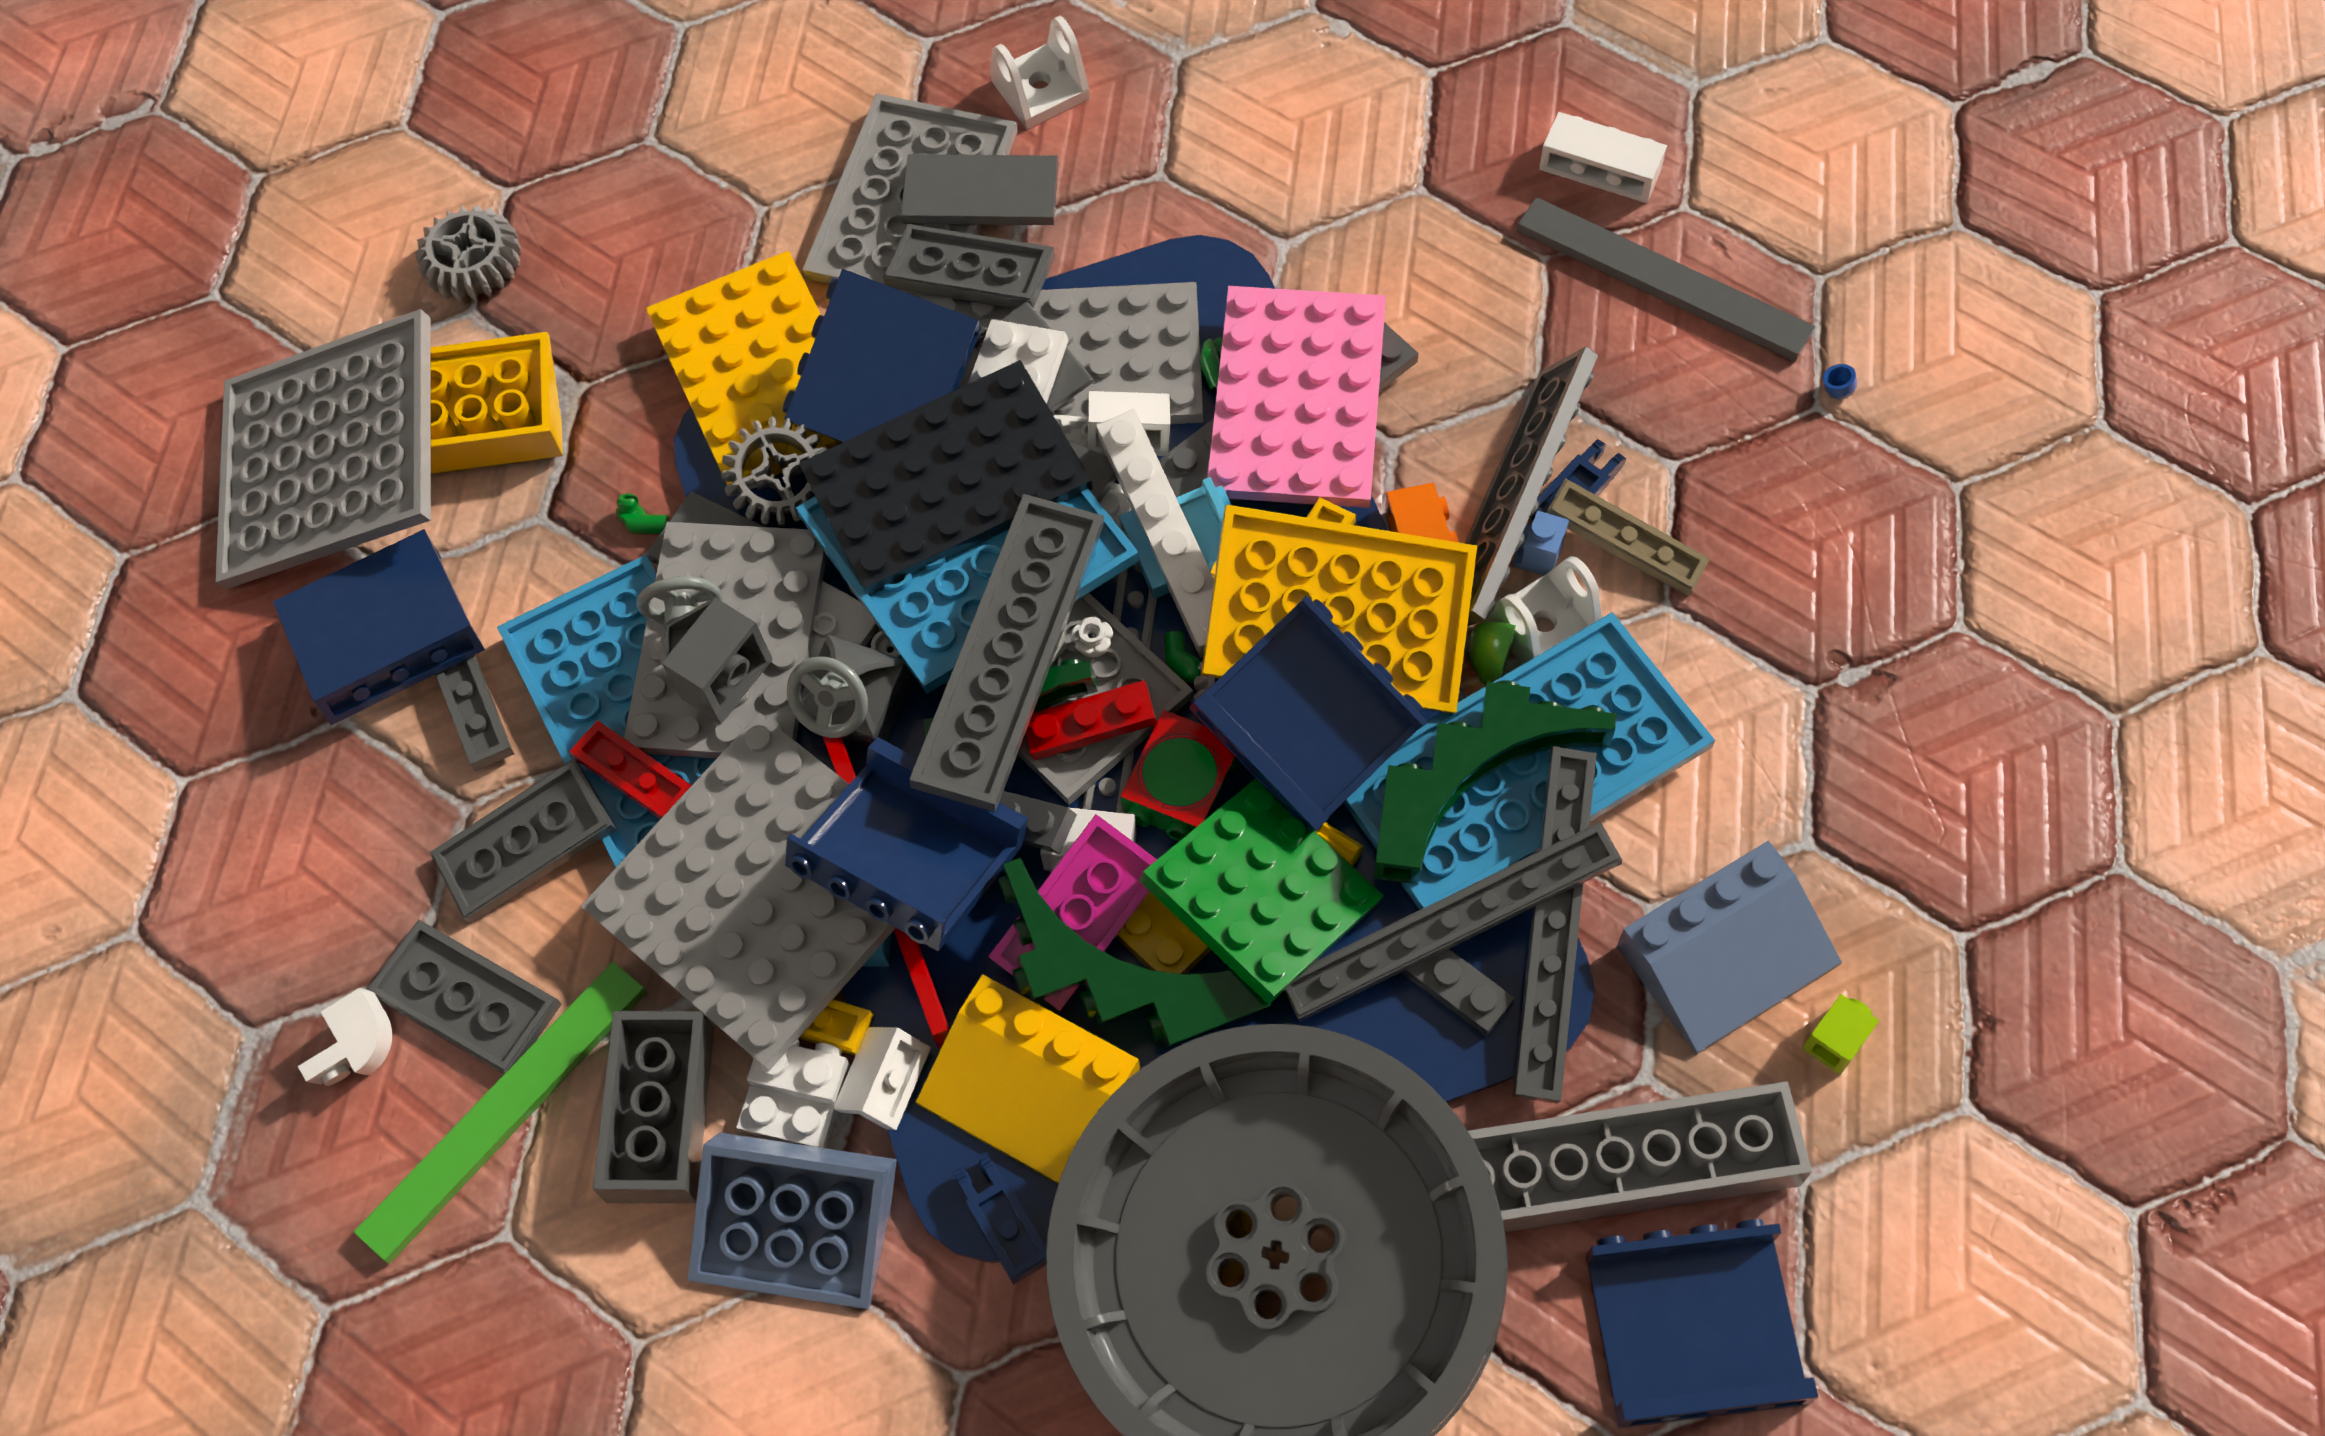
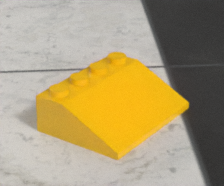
M548 332L430 347L431 474L563 456L562 421Z
M982 974L959 1010L916 1103L1059 1185L1067 1161L1088 1123L1109 1097L1140 1070L1139 1059Z

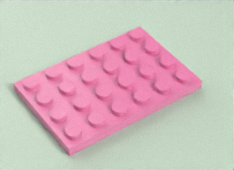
M1228 286L1208 477H1211L1215 487L1223 486L1229 499L1315 504L1320 497L1337 506L1370 508L1386 295Z

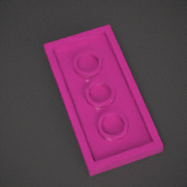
M1095 814L1038 892L1060 920L1083 940L1105 952L1149 893V890L1139 881V878L1143 871L1157 859ZM1013 924L989 955V958L1013 975L1012 970L1019 967L1016 961L1018 956L1032 950L1029 944L1021 945ZM1079 985L1043 999L1061 1011Z

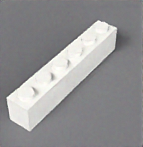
M1133 408L1097 424L1099 441L1131 510H1134L1167 581L1169 592L1200 658L1204 656L1214 578L1139 417Z

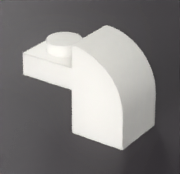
M358 988L322 1010L321 1013L337 1043L302 1063L298 1068L306 1082L320 1085L325 1084V1086L333 1085L346 1078L350 1074V1067H352L355 1073L367 1076L374 1073L385 1061L392 1043L390 1020L375 993Z

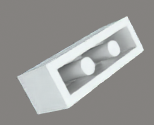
M1558 112L1543 145L1539 170L1648 203L1662 170L1667 145L1649 138H1642L1620 131L1614 127H1607L1587 121L1578 116Z

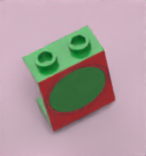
M1163 710L1120 796L1122 811L1125 814H1134L1136 825L1142 827L1155 826L1165 830L1169 837L1179 842L1206 820L1229 771L1236 773L1241 762L1206 726Z

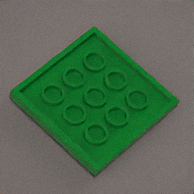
M1256 778L1145 869L1139 878V881L1268 1004L1276 999L1374 909L1384 896L1316 832L1310 833L1304 824L1294 818Z

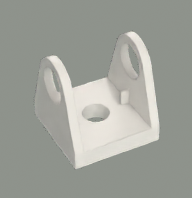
M1057 16L1051 20L1047 44L1016 59H1013L1003 44L993 47L990 65L991 81L1026 130L1090 99L1089 85L1077 40L1071 27L1062 16ZM1038 81L1049 83L1048 86L1041 89L1031 86Z
M1571 556L1538 580L1515 594H1508L1499 600L1495 605L1493 613L1486 621L1516 625L1511 652L1523 665L1602 618L1598 585L1588 567L1577 557ZM1573 570L1580 575L1587 591L1578 583ZM1547 618L1553 622L1555 628L1549 632H1541L1537 630L1535 619Z

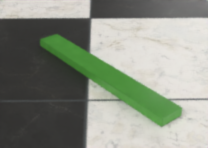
M612 961L355 1229L354 1233L378 1256L390 1264L611 1031L613 1011H630L647 993L645 988Z

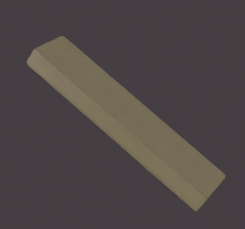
M1566 478L1546 511L1548 514L1568 519V530L1688 597L1693 592L1710 560L1705 555Z

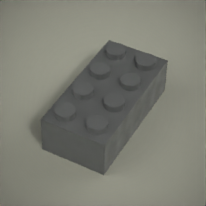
M613 1011L593 1190L606 1203H697L714 1027L706 1015L703 1014V1011Z

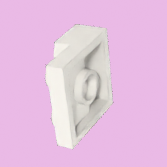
M797 1039L770 1071L754 1058L747 1077L750 1087L736 1127L738 1132L767 1140L827 1149L838 1113L834 1109V1105L851 1068L846 1057L841 1056L842 1050L825 1043H817L815 1050L799 1047L800 1041Z

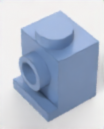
M1537 510L1532 525L1526 524L1523 530L1525 535L1524 541L1517 550L1512 566L1543 576L1555 568L1564 545L1569 520Z

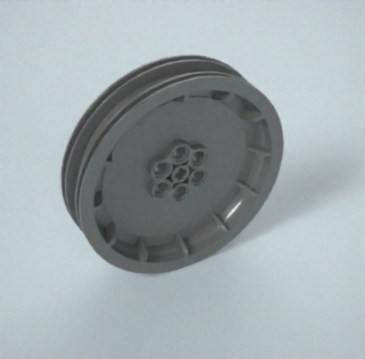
M1290 1024L1250 1025L1202 1036L1159 1056L1122 1084L1088 1123L1067 1161L1052 1206L1046 1254L1049 1298L1055 1325L1065 1354L1086 1393L1107 1420L1123 1436H1435L1459 1411L1485 1369L1498 1336L1507 1290V1245L1498 1199L1483 1158L1469 1132L1455 1112L1419 1075L1385 1052L1343 1034L1309 1026ZM1290 1196L1295 1198L1298 1203L1296 1215L1288 1221L1277 1220L1274 1215V1207L1277 1201L1283 1197ZM1242 1213L1249 1214L1253 1221V1228L1250 1234L1241 1239L1234 1238L1230 1232L1232 1219ZM1322 1227L1331 1228L1335 1233L1333 1247L1327 1252H1315L1311 1247L1312 1234ZM1276 1245H1282V1250L1289 1254V1260L1287 1264L1280 1262V1269L1274 1270V1264L1267 1260L1269 1250L1276 1252ZM1233 1261L1241 1262L1245 1270L1243 1281L1236 1287L1225 1286L1222 1281L1224 1267ZM1311 1276H1323L1328 1285L1325 1297L1317 1302L1307 1301L1303 1294L1305 1281ZM1275 1292L1282 1300L1281 1311L1275 1318L1264 1319L1258 1311L1259 1301L1263 1295Z

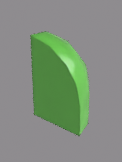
M1485 622L1477 625L1472 631L1468 660L1469 663H1472L1473 669L1479 674V680L1482 684L1486 685L1487 682H1494L1503 676L1510 656L1516 625L1503 622Z

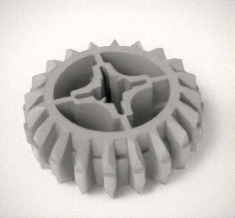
M461 205L457 213L453 214L447 210L445 218L438 219L433 217L434 227H424V237L417 239L419 250L415 254L423 279H426L430 288L435 292L440 291L441 295L446 299L454 295L460 303L466 296H470L475 302L479 294L482 293L491 297L492 289L495 287L504 289L503 280L514 279L513 269L520 267L519 256L522 253L518 235L508 220L504 218L503 214L497 215L492 208L483 211L478 205H475L471 211H468ZM487 240H491L495 243H488ZM443 263L451 264L453 268L444 266Z
M772 416L768 419L769 428L762 429L761 423L755 420L752 423L755 431L754 434L750 435L744 428L739 430V436L743 444L730 440L728 443L729 449L737 455L728 454L723 455L722 458L723 464L731 467V469L721 472L722 480L732 482L725 487V492L727 496L740 494L733 502L737 510L750 504L746 511V517L750 520L755 518L758 512L761 511L762 525L767 526L770 523L771 515H777L778 526H785L784 515L790 513L793 521L799 523L801 518L796 507L815 497L807 482L802 491L794 496L790 486L791 480L796 475L802 473L799 465L800 462L826 451L827 448L820 447L814 449L819 444L820 437L817 434H813L804 439L808 431L807 428L802 424L798 426L795 432L792 431V422H790L789 418L784 420L783 428H777L776 419ZM771 443L792 445L803 454L799 456L796 453L782 455L775 450ZM760 448L763 462L758 468L751 471L752 475L743 478L744 467L748 458L755 450ZM769 456L772 457L775 465H780V470L783 466L786 467L783 469L782 477L785 488L782 487L779 479H774L773 474L771 477H768L771 474ZM755 487L758 490L764 488L774 489L783 501L762 499L752 493L750 489Z

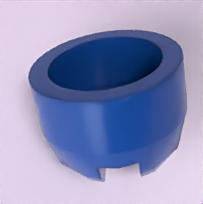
M1836 364L1828 368L1823 375L1826 392L1832 398L1839 400L1853 395L1857 387L1855 370L1847 364Z

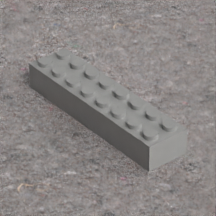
M1788 1081L1468 1131L1489 1172L1498 1199L1505 1232L1799 1187L1812 1173Z

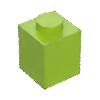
M1840 994L1802 1049L1841 1075L1880 1020L1874 1017L1869 1007L1854 998L1848 999Z

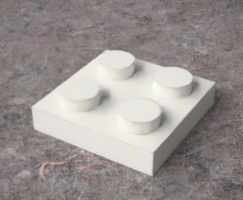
M991 319L968 384L1021 360L1047 404L1069 341L1066 332Z

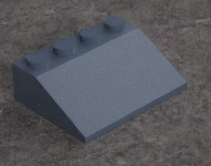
M1769 840L1623 928L1616 946L1695 1055L1842 963L1797 876Z
M718 1133L703 1144L688 1281L869 1309L891 1209L897 1159Z

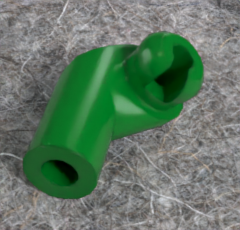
M1218 337L1215 340L1209 338L1203 342L1201 348L1200 365L1210 391H1216L1218 386L1222 337Z
M625 493L617 498V518L633 534L660 535L666 527V523L670 521L668 515L646 514L643 508L638 505L639 500L634 494Z
M1171 631L1164 635L1166 665L1184 682L1194 683V679L1197 676H1201L1198 667L1200 662L1203 661L1186 652L1185 634L1183 632Z

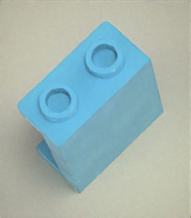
M1211 477L1202 480L1203 485L1176 499L1211 571L1215 561L1217 562L1224 508L1226 505L1231 504L1223 486L1215 487ZM1134 510L1119 515L1123 533L1139 552L1140 561L1137 563L1153 598L1156 599L1170 593L1167 581Z

